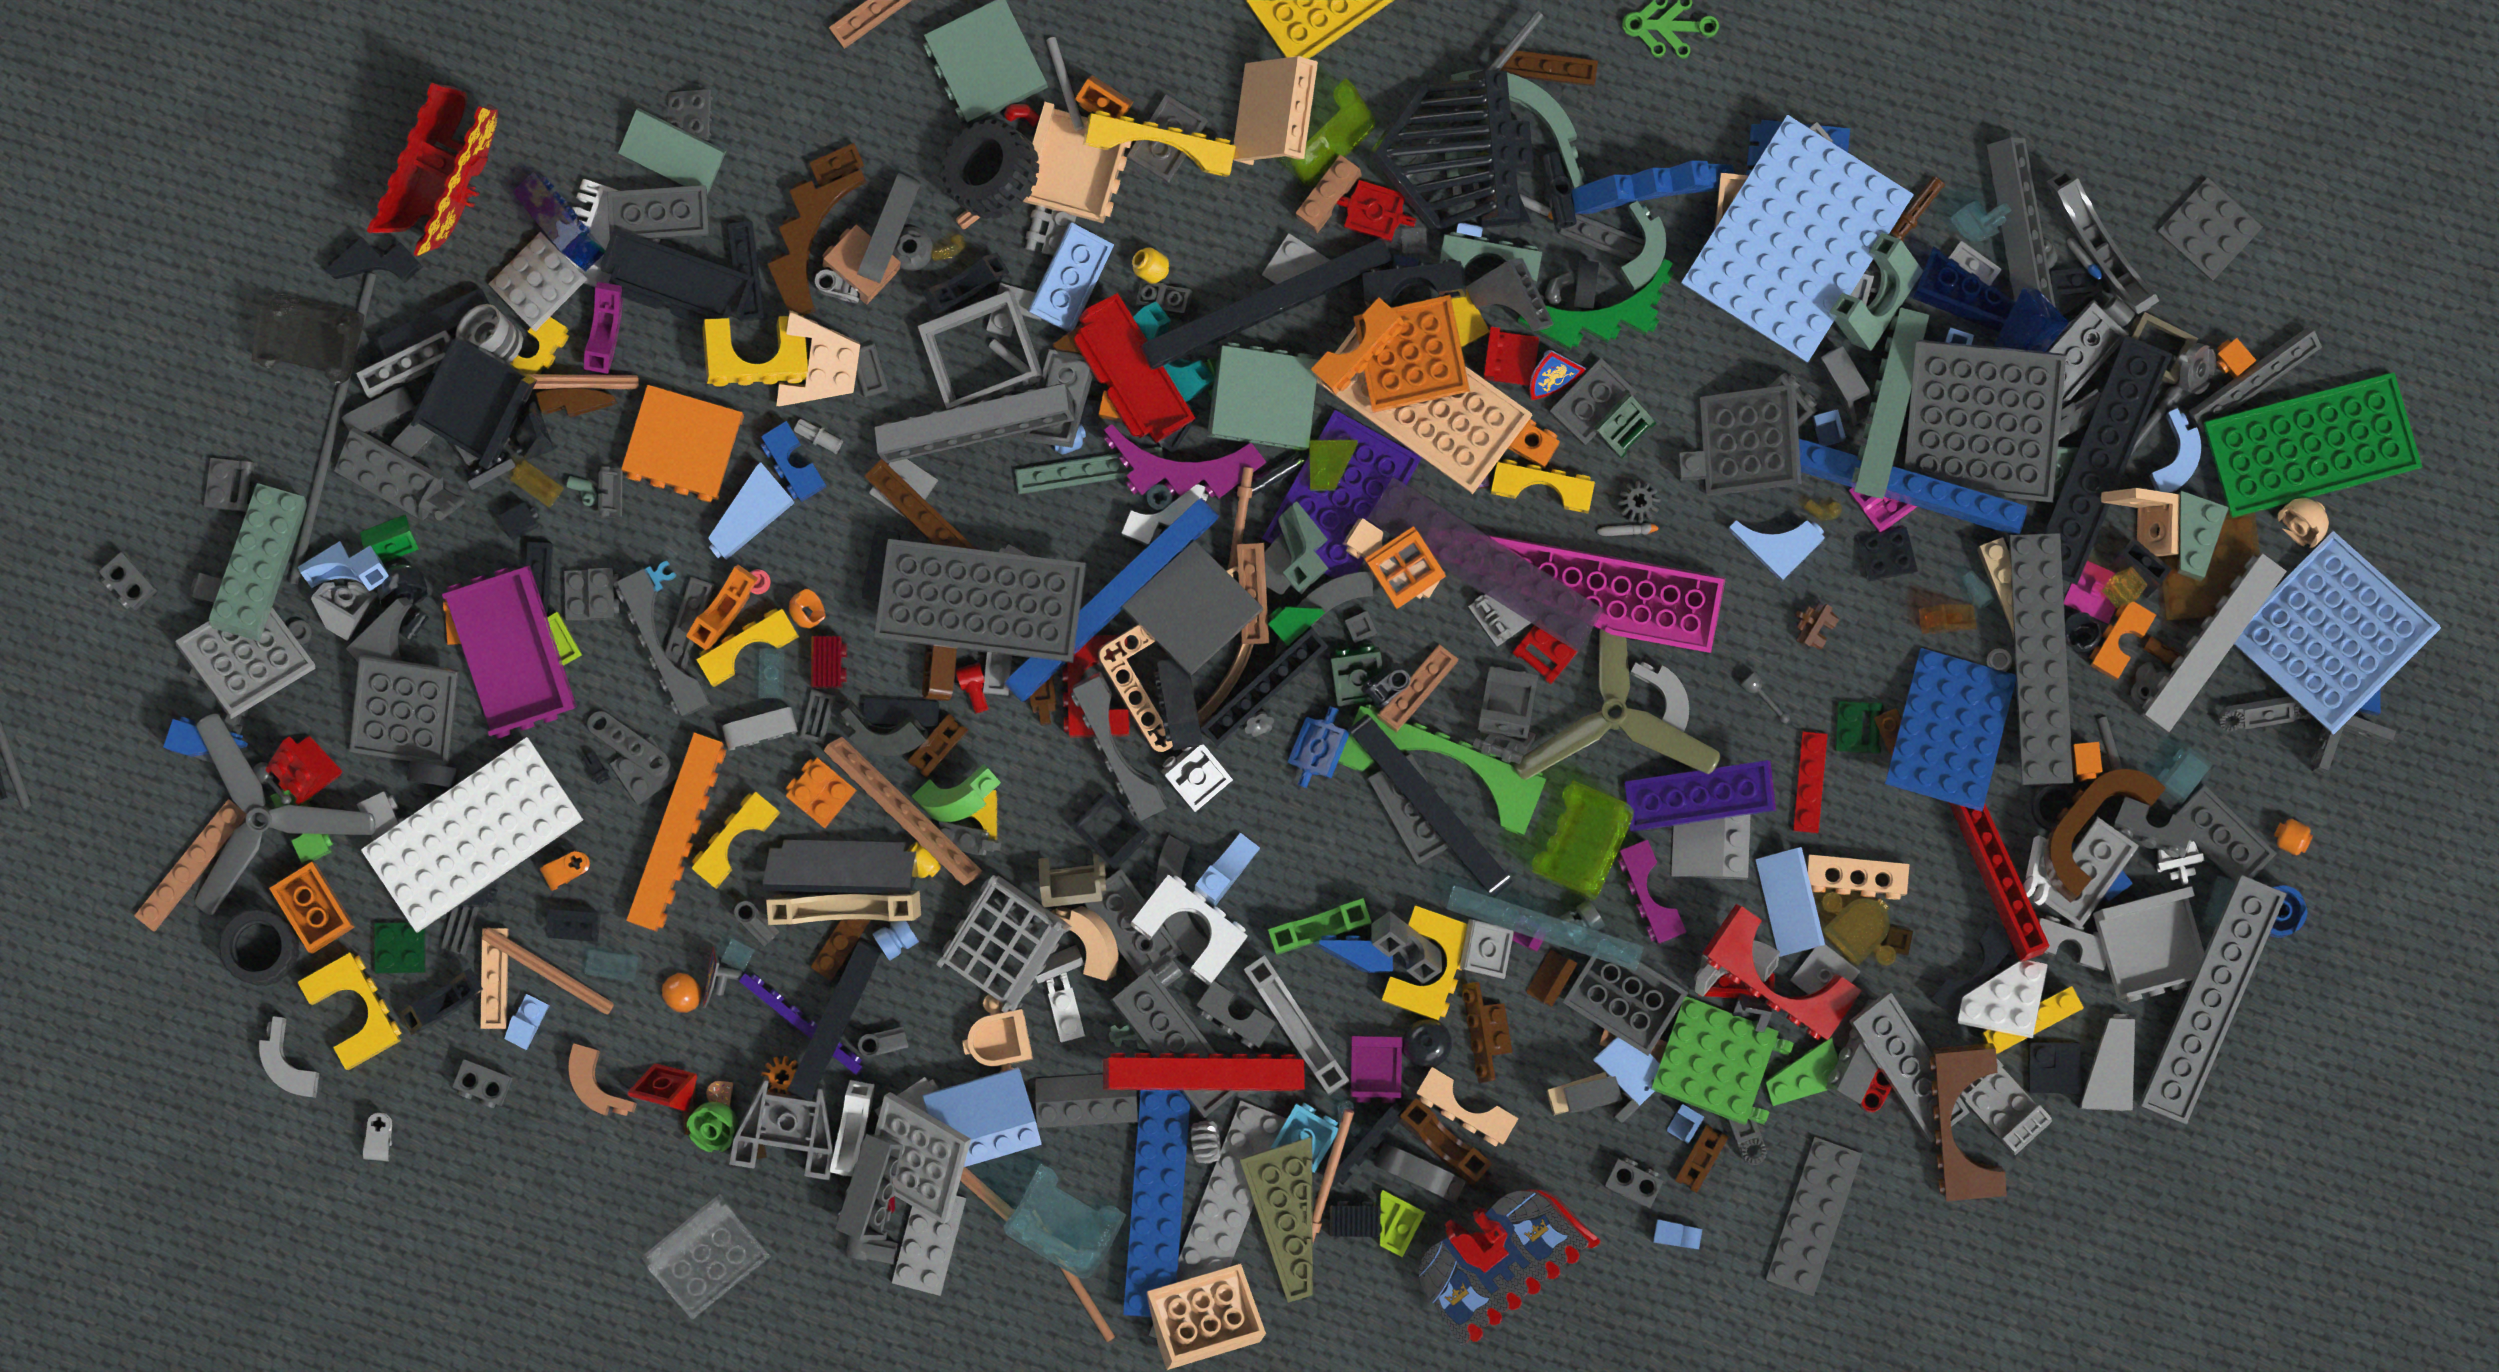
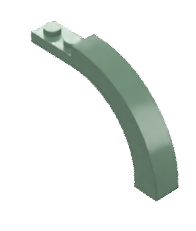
M1482 70L1465 71L1451 75V81L1468 80L1469 74L1476 73ZM1507 73L1510 101L1528 108L1545 123L1557 143L1568 177L1573 184V189L1583 186V182L1587 181L1583 168H1578L1575 161L1578 158L1575 145L1569 144V142L1577 139V134L1565 111L1546 91L1536 84L1517 75ZM1467 89L1455 90L1456 96L1467 95L1469 92Z

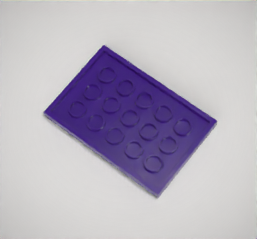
M1334 410L1262 540L1272 545L1280 534L1284 535L1278 518L1297 501L1328 539L1315 551L1328 567V570L1323 574L1335 579L1346 574L1358 572L1364 562V558L1362 556L1356 558L1346 551L1348 547L1343 545L1344 540L1360 518L1365 519L1382 530L1422 458Z

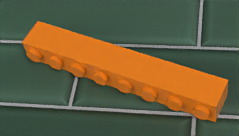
M697 733L693 734L626 921L655 932L658 931L659 927H664L668 915L664 911L667 904H672L676 894L673 886L676 880H681L684 872V867L681 866L684 857H689L693 844L689 843L693 833H698L701 825V820L698 819L700 811H705L709 803L710 797L706 796L709 786L714 787L718 777V773L715 772L717 764H722L727 750L723 749L724 744L722 742Z

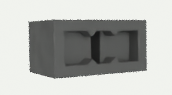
M122 552L99 571L104 577L101 579V582L110 591L115 589L120 596L117 599L126 609L131 607L137 610L158 591ZM118 568H123V577L119 580H114V571ZM134 586H139V596L136 598H131V588H133Z
M463 1059L453 1088L458 1089L457 1095L470 1100L472 1095L481 1098V1104L494 1108L496 1104L502 1106L513 1078ZM468 1074H474L476 1076V1084L468 1088L464 1083V1079ZM496 1082L500 1090L496 1096L491 1097L487 1089L491 1083Z
M1624 1157L1623 1161L1617 1159L1604 1187L1650 1209L1663 1184V1181L1659 1179L1661 1174L1648 1168L1644 1172L1636 1168L1638 1163ZM1620 1169H1626L1630 1172L1631 1178L1628 1183H1620L1617 1180L1616 1175ZM1648 1180L1653 1184L1652 1193L1646 1195L1640 1191L1639 1185L1641 1181Z

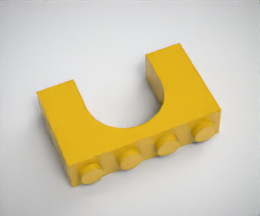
M779 316L776 324L778 338L777 355L766 363L751 364L740 359L732 348L729 318L704 319L703 340L707 384L725 386L728 383L750 385L753 382H763L764 384H775L778 381H788V383L802 382V380H806L808 374L805 337L787 335L788 316Z
M1415 906L1408 925L1423 937L1434 940L1443 948L1447 958L1445 973L1437 982L1428 986H1417L1390 977L1382 1002L1439 1021L1440 1016L1445 1018L1450 1003L1445 1002L1448 993L1454 994L1458 982L1457 979H1454L1456 970L1462 971L1460 964L1468 924Z
M352 953L346 954L298 981L300 988L311 1005L341 990H354L364 998L368 1007V1019L365 1026L358 1034L333 1047L346 1070L356 1067L400 1042L401 1039L398 1035L402 1034L396 1021L391 1022L387 1016L390 1010L384 999L379 1000L376 996L375 991L378 988L371 977L367 979L363 970L366 969L363 960L359 955L355 957Z

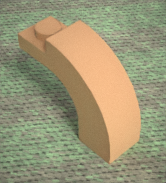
M1083 906L1074 910L1057 907V909L1051 911L1071 925L1070 930L1076 933L1083 941L1086 948V963L1083 974L1105 981L1116 976L1118 948L1114 935L1107 923L1098 914Z

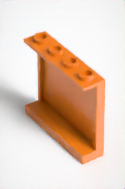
M647 385L621 470L627 473L626 478L640 482L641 478L651 480L650 485L664 489L665 485L674 487V492L688 496V492L698 494L697 499L711 503L712 499L719 500L720 487L739 426L742 425L744 414L726 407Z

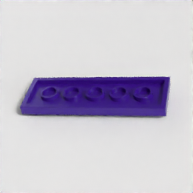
M1769 760L1715 768L1710 774L1699 770L1625 782L1629 825L1632 832L1776 811L1771 761Z

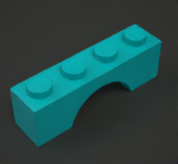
M1157 301L1143 307L1133 317L1147 341L1167 333L1171 323L1170 318ZM1180 358L1163 366L1185 402L1197 397L1214 382V376L1202 360L1187 361Z

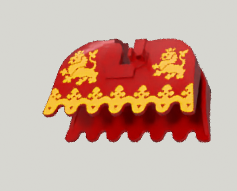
M430 84L427 91L428 100L422 105L417 114L418 123L408 134V145L398 157V168L388 180L387 186L389 188L378 203V214L371 220L367 228L369 233L405 232L422 215H429L431 219L425 226L424 231L426 233L416 243L415 256H420L428 251L439 248L453 232L465 205L474 207L475 203L469 202L468 198L472 197V195L479 196V192L475 191L476 186L469 183L471 176H478L482 172L489 158L488 153L497 125L498 108L487 104L486 107L479 106L474 115L475 123L465 135V143L454 139L453 136L464 115L468 97L466 92L453 86ZM437 141L459 153L455 156L435 146V143Z

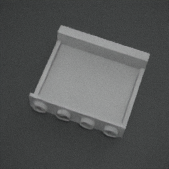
M2192 886L2093 913L2118 1000L2127 998L2128 1003L2143 999L2141 994L2149 992L2150 997L2165 993L2164 988L2171 986L2174 991L2187 987L2186 982L2193 981L2204 956V950L2188 899L2195 896Z

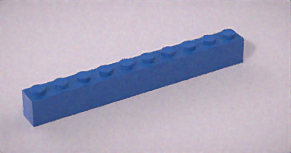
M1799 439L1802 473L1855 488L1856 483L1851 481L1855 467L1860 468L1861 461L1857 460L1858 456ZM1893 466L1884 497L2012 535H2020L2027 514L2026 505Z

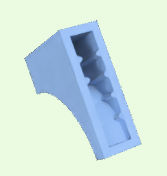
M1737 520L1728 529L1781 582L1825 538L1822 535L1824 533L1822 528L1815 522L1810 523L1808 520L1796 529L1782 534L1758 533L1746 528Z
M1240 833L1222 856L1213 865H1210L1195 885V891L1200 893L1208 904L1213 907L1216 906L1259 851L1260 847Z

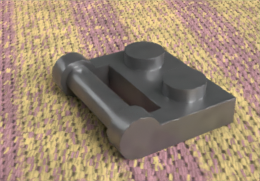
M210 458L204 507L247 512L249 507L247 499L251 471H254L255 463ZM235 469H240L242 471L237 502L233 503L231 502Z

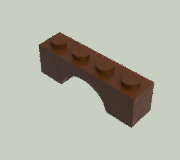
M1417 1098L1401 1114V1120L1398 1123L1472 1187L1493 1164L1474 1147L1463 1143L1441 1124L1435 1113Z

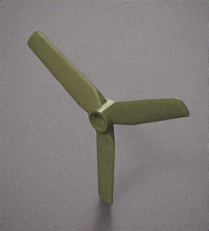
M1600 629L1599 689L1605 702L1602 711L1581 718L1524 755L1520 764L1513 763L1514 770L1518 776L1526 780L1599 740L1609 729H1621L1632 741L1706 774H1710L1716 768L1720 753L1648 712L1626 707L1625 703L1630 690L1626 637L1612 635ZM1613 710H1618L1621 712V715L1617 718H1612L1609 716V713Z

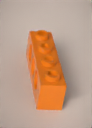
M1529 419L1508 449L1545 469L1560 441L1556 439L1558 436L1548 429H1544V431L1535 427L1536 423ZM1529 435H1534L1538 438L1539 443L1534 447H1530L1525 443V438Z

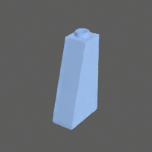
M762 463L756 466L708 538L712 543L709 548L717 558L723 556L727 560L794 504L792 498Z

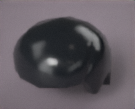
M2086 612L2074 613L2068 616L2065 620L2066 644L2077 652L2091 651L2098 646L2102 638L2099 622L2092 620Z

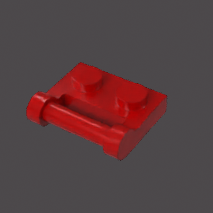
M1540 619L1512 654L1517 658L1521 657L1546 678L1545 681L1551 685L1579 650ZM1529 644L1533 645L1557 666L1551 670L1526 648Z

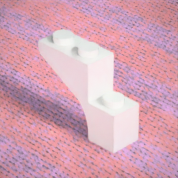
M1195 485L1157 514L1145 515L1131 511L1122 531V536L1149 546L1161 534L1162 529L1158 528L1159 525L1168 528L1198 499L1203 498L1207 501L1208 495L1204 494L1205 487Z
M853 1080L849 1082L831 1162V1173L853 1177V1167L858 1161L861 1152L860 1146L866 1135L867 1122L872 1108L874 1084Z

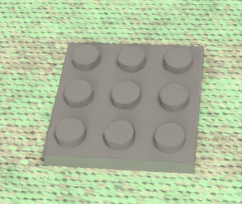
M540 232L489 285L536 331L587 278Z

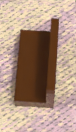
M1551 950L1527 989V994L1552 1008L1578 963L1571 959H1566Z

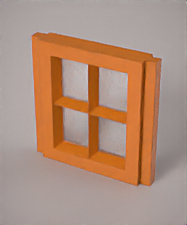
M1414 526L1364 558L1367 566L1396 609L1446 577Z

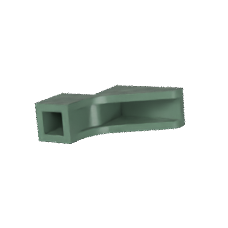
M1296 501L1278 520L1291 554V565L1283 573L1299 592L1315 582L1328 570V567L1315 552L1328 539Z

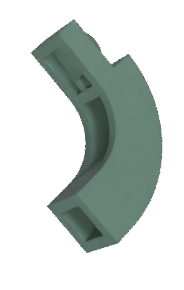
M1638 201L1629 205L1628 212L1643 235L1644 249L1636 259L1621 267L1620 270L1621 275L1633 293L1644 287L1654 278L1662 264L1666 250V233L1660 217L1658 216L1650 221L1651 214L1644 204L1641 206Z

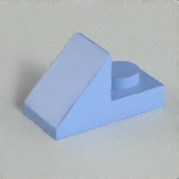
M526 994L516 1015L512 1016L504 1039L527 1050L550 1005Z

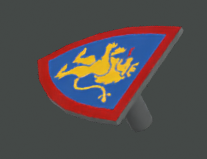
M713 946L703 1008H706L716 977L714 993L716 995H724L727 978L740 980L742 975L740 970L719 967L716 946Z

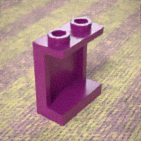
M1352 1036L1351 1098H1356L1357 1103H1371V1098H1381V1103H1396V1099H1401L1402 1037Z

